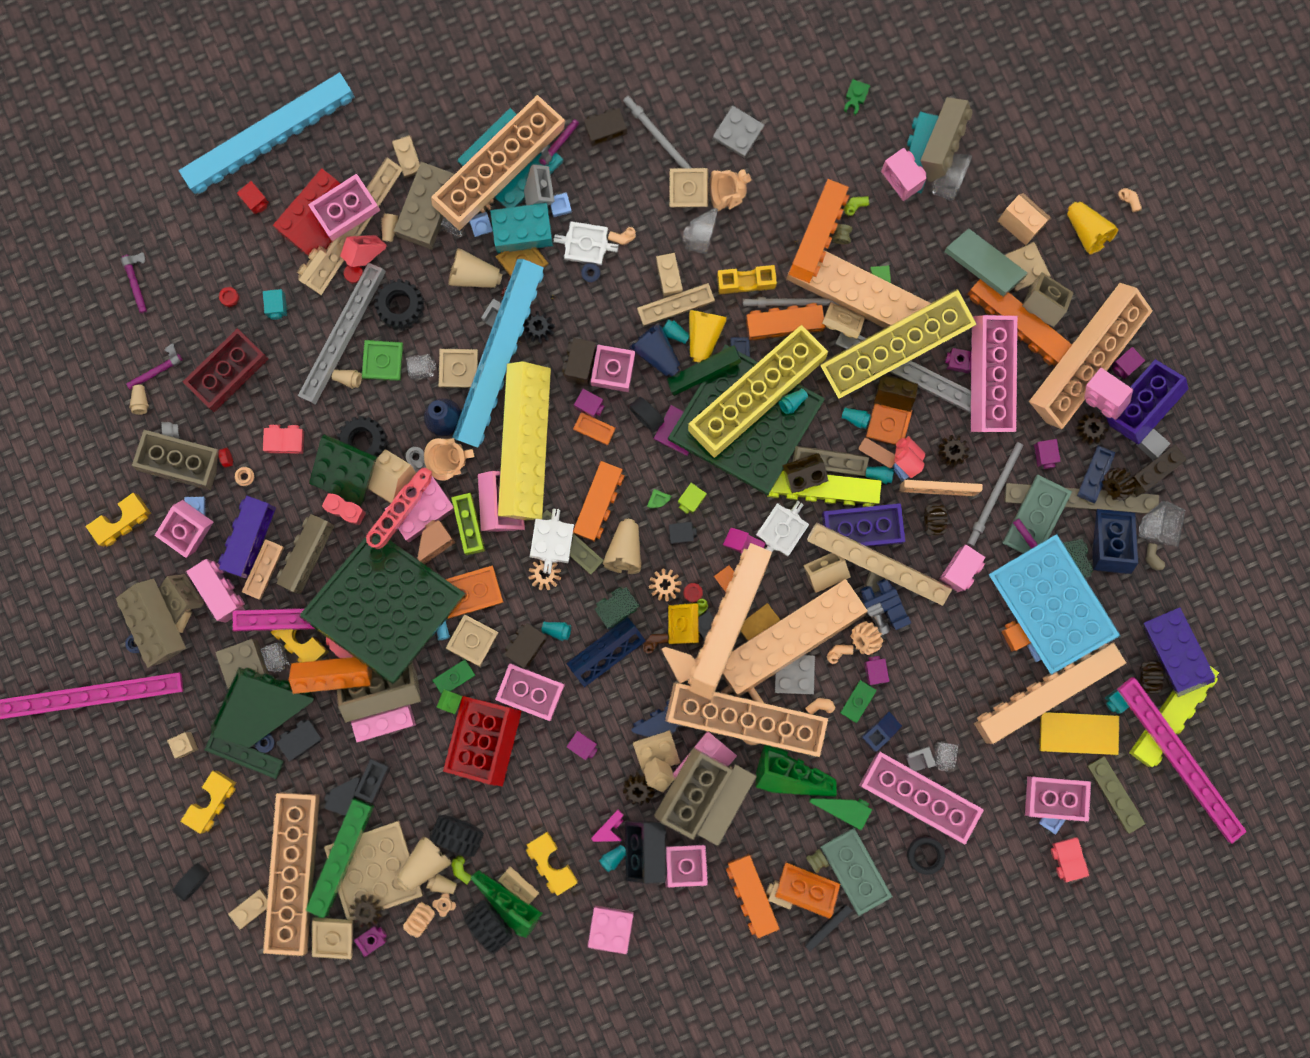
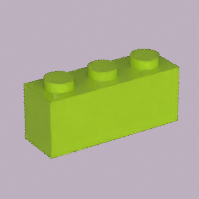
M467 493L451 497L464 554L471 555L484 552V543L472 494Z

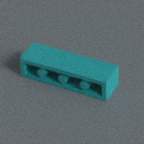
M920 112L918 118L914 117L911 127L914 129V133L909 135L907 146H910L909 151L913 154L918 167H922L920 160L939 117ZM923 185L922 189H920L917 193H921V192H922V190H923V188H924V185Z

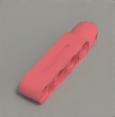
M421 468L398 493L367 534L366 541L371 547L381 549L390 540L431 483V470ZM415 488L417 490L416 496L409 498L407 495L408 490ZM398 504H404L405 510L402 513H396V506ZM392 519V527L385 529L384 522ZM374 535L381 536L380 543H372Z

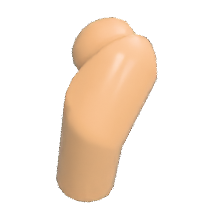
M1127 188L1119 191V198L1130 203L1133 212L1142 209L1136 192Z
M628 227L622 234L610 231L608 240L625 245L634 240L636 231L632 227Z
M835 645L827 654L828 661L831 664H836L843 654L853 655V645Z
M817 698L805 709L811 715L819 709L832 713L835 710V705L830 699Z

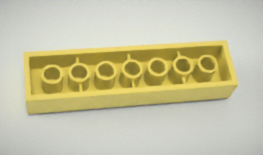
M956 289L824 361L820 366L837 397L841 398L977 324L959 290Z
M800 325L694 418L688 425V431L715 458L824 362L828 351Z
M523 361L507 364L498 516L520 520L542 519L551 368Z

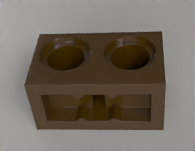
M819 453L782 465L787 485L792 493L801 492L804 489L819 486L829 481L824 461Z

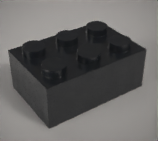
M656 821L625 822L626 881L644 884L666 882L665 856L667 851L665 847V824Z

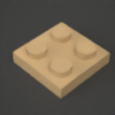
M708 168L670 169V207H708Z
M1034 242L1005 255L1027 272L1026 277L1013 288L1014 292L1031 286L1042 272L1050 277Z
M830 302L822 324H825L831 330L842 332L847 337L857 339L865 317Z
M440 349L439 388H470L478 368V350Z
M464 614L446 649L480 667L499 633Z
M670 731L633 742L643 774V770L655 757L670 764L671 767L681 764Z
M314 918L312 921V957L352 959L353 920Z

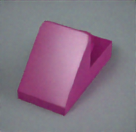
M730 528L723 545L742 554L744 548L748 550L750 543L764 548L766 543L750 536L747 532Z
M618 809L591 839L594 842L621 841L622 839L611 828L614 827L616 829L624 821L622 819L624 814Z

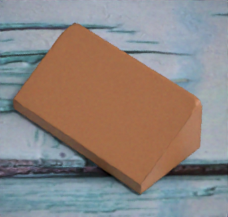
M868 438L863 439L858 449L885 466L892 468L895 463V454Z

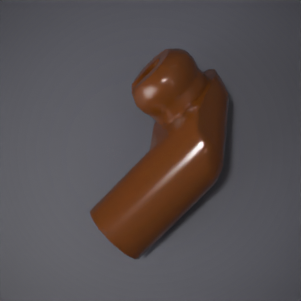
M651 634L643 643L644 652L650 654L659 643H668V634Z

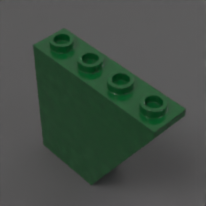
M239 667L211 726L212 736L250 748L312 703L314 699L312 692L293 694L289 681H280L274 679L269 674L262 675L256 673L251 668L243 669Z

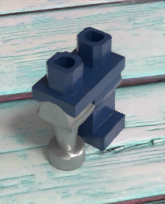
M886 578L877 582L879 591L873 593L871 586L860 589L862 596L860 600L868 610L867 614L872 617L876 625L875 627H878V631L882 635L890 631L888 623H883L881 616L883 613H886L891 627L895 630L911 624L897 590Z

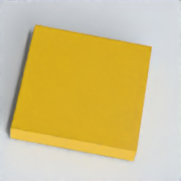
M698 604L668 606L669 644L699 643Z

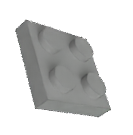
M732 106L713 135V139L745 158L763 130L764 124Z
M803 655L775 673V693L814 694L815 656Z

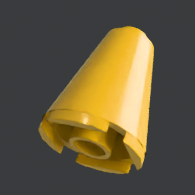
M1074 202L1068 208L1067 216L1086 252L1089 254L1100 251L1104 248L1103 244L1107 240L1110 243L1117 235L1119 230L1116 225L1084 203Z
M690 310V357H694V362H701L711 356L727 317Z

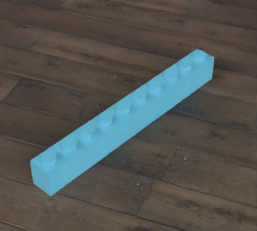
M339 72L181 168L179 172L194 194L202 193L209 185L222 181L227 174L237 172L245 163L253 162L260 154L268 153L273 146L286 142L291 135L301 133L306 126L317 123L324 115L332 114L337 107L350 103L354 95Z
M517 259L452 438L475 447H479V444H482L485 437L484 430L491 421L490 414L492 408L494 409L497 405L498 398L496 397L504 385L503 378L505 373H507V364L511 363V356L517 350L516 343L518 337L524 331L523 324L530 314V304L536 298L538 283L543 279L544 267L525 259Z

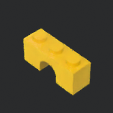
M775 265L759 266L754 270L745 272L737 271V269L718 270L719 294L775 289L777 284Z
M132 493L118 503L122 510V517L117 523L112 524L107 517L101 515L85 526L98 545L103 547L111 546L116 542L117 537L128 534L132 531L131 527L137 523L141 524L148 519L147 516L151 512L138 494Z
M297 630L271 631L275 638L278 640L281 638L286 643L284 647L291 654L295 652L299 657L297 659L299 663L320 661L329 652L314 637L307 643L300 644L296 639Z
M217 770L212 771L202 786L211 796L209 806L202 808L197 804H191L181 822L199 834L205 833V831L208 832L214 825L212 820L216 814L219 815L225 807L223 803L226 798H230L235 792L236 788L234 786L236 782Z
M548 831L527 844L528 849H526V852L531 860L535 858L538 863L536 868L542 877L546 876L549 881L546 884L552 894L555 892L558 896L578 883L568 865L562 869H554L550 866L548 857L558 847Z

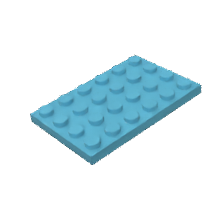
M1058 534L989 574L1050 674L1057 672L1120 636Z

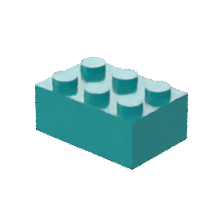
M547 203L490 210L497 254L504 251L512 252L532 249L533 247L553 246Z

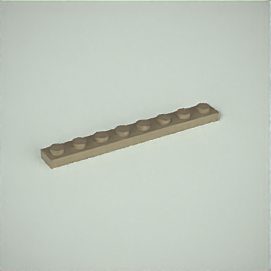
M1006 483L1004 503L1022 504L1031 485ZM1066 488L1072 491L1064 508L1158 514L1159 495L1141 494L1136 497L1133 493L1125 500L1119 501L1113 500L1112 496H1107V491H1100L1094 504L1078 497L1079 489Z

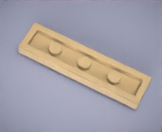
M709 283L638 307L637 310L643 327L714 303L715 299Z

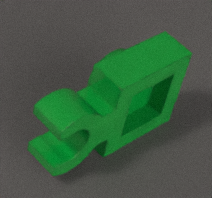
M852 79L845 98L850 101L846 103L844 112H847L849 107H853L855 109L853 115L858 113V103L863 105L870 85Z

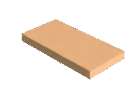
M904 480L900 484L899 491L905 493L975 497L982 491V484Z

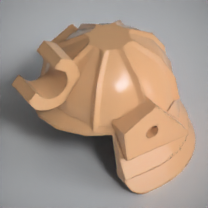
M744 169L739 171L738 174L730 170L722 172L718 170L712 171L709 191L713 207L720 211L726 206L732 209L742 203V199L747 192L746 183L752 180L750 174H746Z
M454 438L433 439L427 444L424 451L426 468L432 471V476L435 479L442 481L450 479L453 475L461 474L460 469L465 466V459L474 457L473 449L464 450L461 444L455 442Z

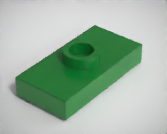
M466 659L433 679V682L442 695L444 689L451 692L476 675Z
M860 680L840 713L857 723L877 690Z

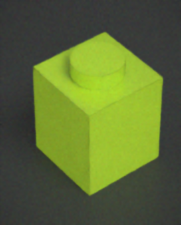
M690 483L678 500L679 509L686 514L689 512L694 514L707 493Z

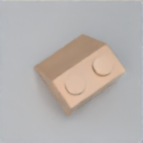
M1022 193L1006 208L998 222L1026 246L1051 217Z

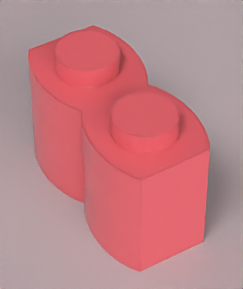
M269 425V428H264L263 451L265 453L304 454V430L300 429V426L288 425V428L282 429L280 425Z
M908 436L897 442L894 461L910 478H913L924 468L925 452Z
M328 494L322 505L327 512L342 517L354 525H360L366 514L360 506L347 502L336 494Z
M1077 837L1052 843L1051 853L1053 859L1058 861L1059 867L1056 869L1060 879L1063 878L1064 882H1069L1089 876Z

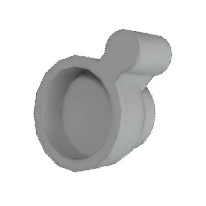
M162 422V435L179 439L178 424Z

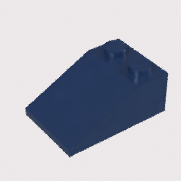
M1103 509L1096 510L1092 552L1093 570L1131 574L1138 565L1135 513Z

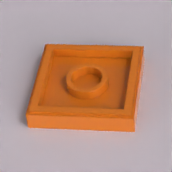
M874 403L865 438L896 446L900 439L906 437L912 410L908 412Z

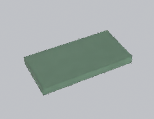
M967 229L945 249V253L1003 297L1027 275L1025 270L970 229Z
M1036 475L1013 522L1020 519L1038 545L1049 539L1072 491L1040 475ZM1012 522L1002 543L1024 554L1031 550V548Z
M854 827L820 846L858 916L892 898L889 889Z

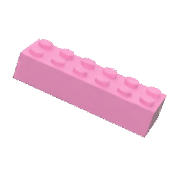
M973 316L977 325L972 327L971 432H1016L1017 316Z
M878 751L859 784L860 787L963 844H966L984 811L982 808Z

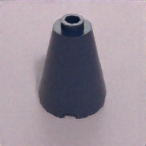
M659 323L652 326L638 338L636 343L633 342L629 347L665 376H673L680 370L678 368L680 363Z
M436 399L425 409V425L433 434L439 436L451 435L455 431L461 410L450 399Z

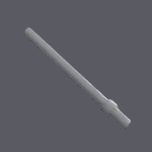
M627 96L623 101L632 110L633 116L636 119L639 118L681 168H691L644 114L645 111L641 106H637Z
M758 297V299H743V306H758V308H766V306H806L811 303H817V306H829L830 302L837 303L826 298L766 299V297Z
M1016 443L978 522H975L972 527L973 532L967 542L968 545L974 547L979 535L983 533L984 525L1024 446L1023 444Z

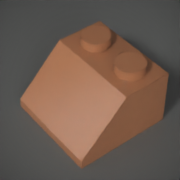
M432 520L425 525L426 529L422 531L418 560L423 564H426L456 543L439 520L436 522Z

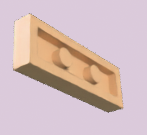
M265 539L244 585L243 593L261 600L283 552V546Z

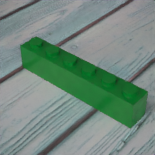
M357 798L352 800L305 911L321 918L328 916L374 809V805Z

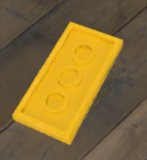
M1045 712L1040 715L1039 751L1118 755L1119 716Z

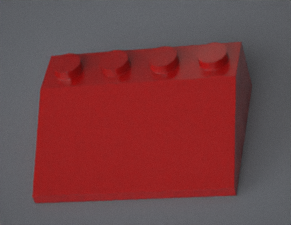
M321 168L273 224L274 228L307 256H309L314 248L317 250L319 246L327 249L332 240L308 204L341 183Z
M462 696L443 772L503 787L522 711Z

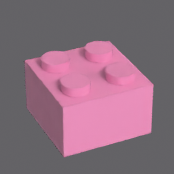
M902 148L885 160L881 170L903 201L922 189L927 179L925 170L921 166L918 167L913 154L910 151H906L905 148Z
M597 345L591 386L629 392L635 351Z
M1100 368L1086 385L1084 399H1086L1090 406L1102 410L1106 417H1112L1117 420L1130 404L1133 389Z
M181 500L171 507L155 536L187 558L196 552L214 522L184 500Z
M965 544L958 549L939 580L957 592L965 591L973 584L974 579L972 577L974 574L979 573L984 567L985 563L983 560L985 557Z
M705 845L666 847V888L707 885Z
M595 906L588 948L627 954L633 912Z

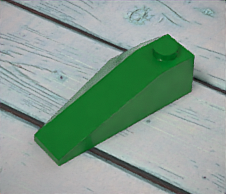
M766 744L763 746L756 770V788L773 793L833 797L837 795L836 779L817 768L811 769L803 764V760L793 759L788 756L789 752Z
M480 870L471 876L470 879L507 925L517 935L526 938L533 931L543 913L527 904Z

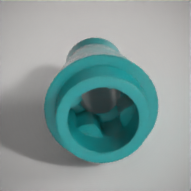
M668 319L662 328L666 337L683 344L686 343L690 336L674 320Z
M801 388L782 397L781 401H779V406L786 414L794 413L802 402L808 398V395Z
M845 407L842 418L860 429H866L870 422L871 414H868V411Z
M867 466L865 477L879 480L884 484L892 483L894 468Z
M543 622L541 631L563 641L569 639L571 625H568L567 622Z
M621 844L602 855V858L599 860V863L608 873L611 870L614 871L625 857V848Z

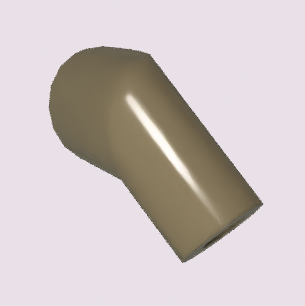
M1148 543L1146 562L1156 571L1163 570L1165 562L1156 555L1157 544Z

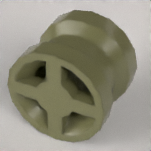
M838 224L832 237V242L850 244L851 238L849 235L852 232V227Z
M820 849L816 850L814 855L806 857L816 874L820 872L821 868L829 866Z

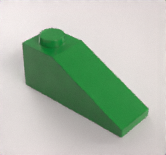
M809 798L808 802L860 830L863 829L872 811L868 807L869 803L860 798L858 801L829 798Z

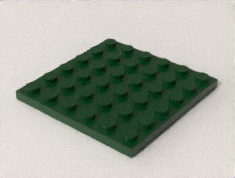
M725 344L721 351L729 348L730 346ZM738 351L742 363L701 383L669 435L668 440L768 496L783 472L782 465L787 464L795 451V446L799 445L825 398L799 384L796 385L786 395L802 388L806 391L808 398L802 402L794 413H784L778 401L714 458L688 431V425L758 363L756 360Z
M374 535L372 543H380L381 536ZM365 537L299 616L394 685L462 601L465 593L389 540L381 549H375L367 543Z

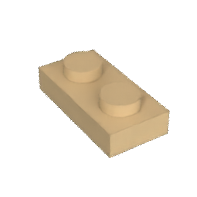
M410 135L392 141L400 166L403 168L404 177L415 175L420 163Z
M319 246L317 250L314 248L308 256L310 260L306 265L303 263L297 272L299 274V281L306 284L326 256V249Z
M511 867L498 880L510 892L527 904H530L539 894L531 884L525 881Z
M259 889L231 911L229 916L237 927L242 929L267 909L268 897L262 889Z

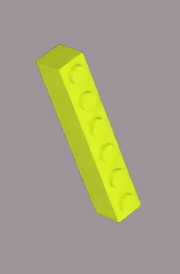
M783 471L768 497L779 498V495H784L786 499L798 500V497L806 498L805 501L817 502V499L825 500L824 503L836 504V501L844 502L843 505L855 506V503L863 504L862 507H871L879 504L881 481L827 475L829 481L819 486L804 489L801 492L792 493L787 485Z
M1211 667L1215 675V682L1180 697L1177 696L1173 689L1159 709V712L1175 734L1178 735L1185 727L1184 722L1187 718L1190 719L1196 712L1194 708L1198 702L1201 703L1206 698L1207 694L1205 692L1217 682L1219 672ZM1146 729L1129 752V754L1147 767L1157 766L1163 758L1161 756L1163 754L1162 750Z

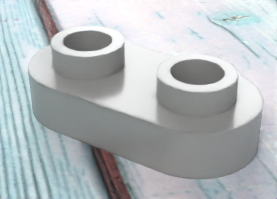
M419 447L408 449L406 460L411 464L415 472L417 473L421 468H426L424 451ZM415 454H419L418 460H413Z

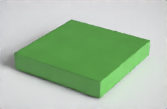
M365 340L362 378L400 381L403 343Z

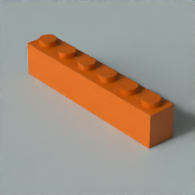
M827 179L788 275L810 283L812 277H817L820 266L817 264L818 262L822 263L826 255L823 249L824 247L828 249L832 240L829 235L830 233H835L838 223H835V220H840L844 210L841 209V205L845 206L849 195L846 194L848 186Z
M981 279L969 291L970 300L985 308L984 311L988 315L1017 316V339L1026 342L1028 348L1034 353L1038 352L1047 364L1055 367L1072 346L1070 342L1053 328L1044 323L1041 318L1029 313L1022 307L1023 304L1012 294L1007 293L1003 297Z

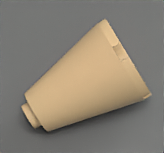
M457 248L448 285L495 288L496 284L500 285L502 274L499 273L500 269Z
M624 519V521L619 523L603 560V565L606 569L617 573H622V570H628V574L640 572L639 526L634 520Z
M423 836L397 876L399 880L397 884L404 891L407 889L412 891L447 868L451 861L428 838Z

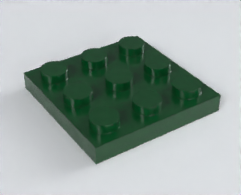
M324 434L320 440L309 484L331 494H336L358 506H362L377 457Z

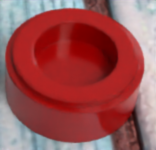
M348 265L344 270L346 280L352 284L358 283L363 274L360 266L351 267Z
M225 287L219 293V300L223 305L233 307L239 301V294L234 288Z
M220 449L218 456L222 466L225 468L233 466V459L229 449Z
M690 583L685 587L683 594L688 602L695 603L702 598L703 590L700 585Z

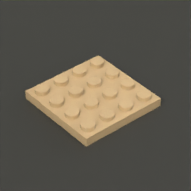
M400 821L362 834L338 891L347 920L356 919V916H349L350 913L355 912V910L350 909V906L356 905L354 900L356 898L361 900V896L364 894L367 900L370 895H373L372 902L379 899L380 902L376 906H383V910L423 896L421 886L412 891L409 889L404 891L397 884L399 881L397 876L410 857ZM334 843L324 847L327 858ZM363 908V915L370 914L368 913L370 912L369 908Z

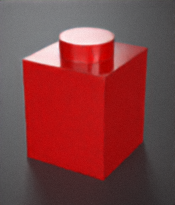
M252 181L237 192L238 196L254 214L261 213L269 204L268 200Z

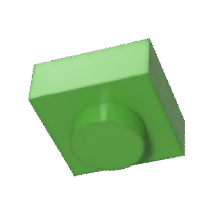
M444 689L437 708L455 714L462 696Z

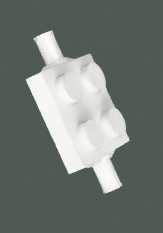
M570 222L569 231L566 236L556 234L554 236V242L565 244L564 259L569 261L594 263L602 266L606 250L618 251V244L607 243L608 227Z
M796 501L791 510L785 509L778 503L756 534L757 537L768 545L766 550L771 552L773 550L780 551L787 557L809 526L798 515L804 506L802 503L796 509L800 503Z
M552 509L551 520H535L530 558H537L545 562L543 573L547 572L548 566V574H551L552 563H568L574 524L559 521V509H557L556 516V509Z

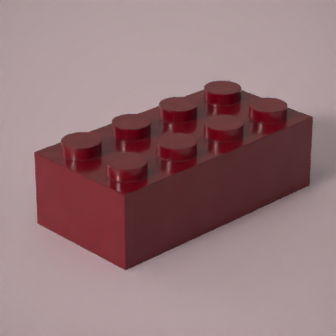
M237 328L183 383L209 409L215 412L269 358Z

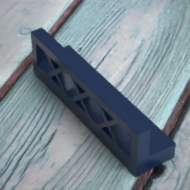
M627 617L566 664L585 688L646 640ZM634 634L638 636V639L633 643H628L629 638ZM617 647H622L620 653L617 655L613 654ZM601 659H606V663L603 666H597ZM586 671H591L590 675L584 680L580 676Z

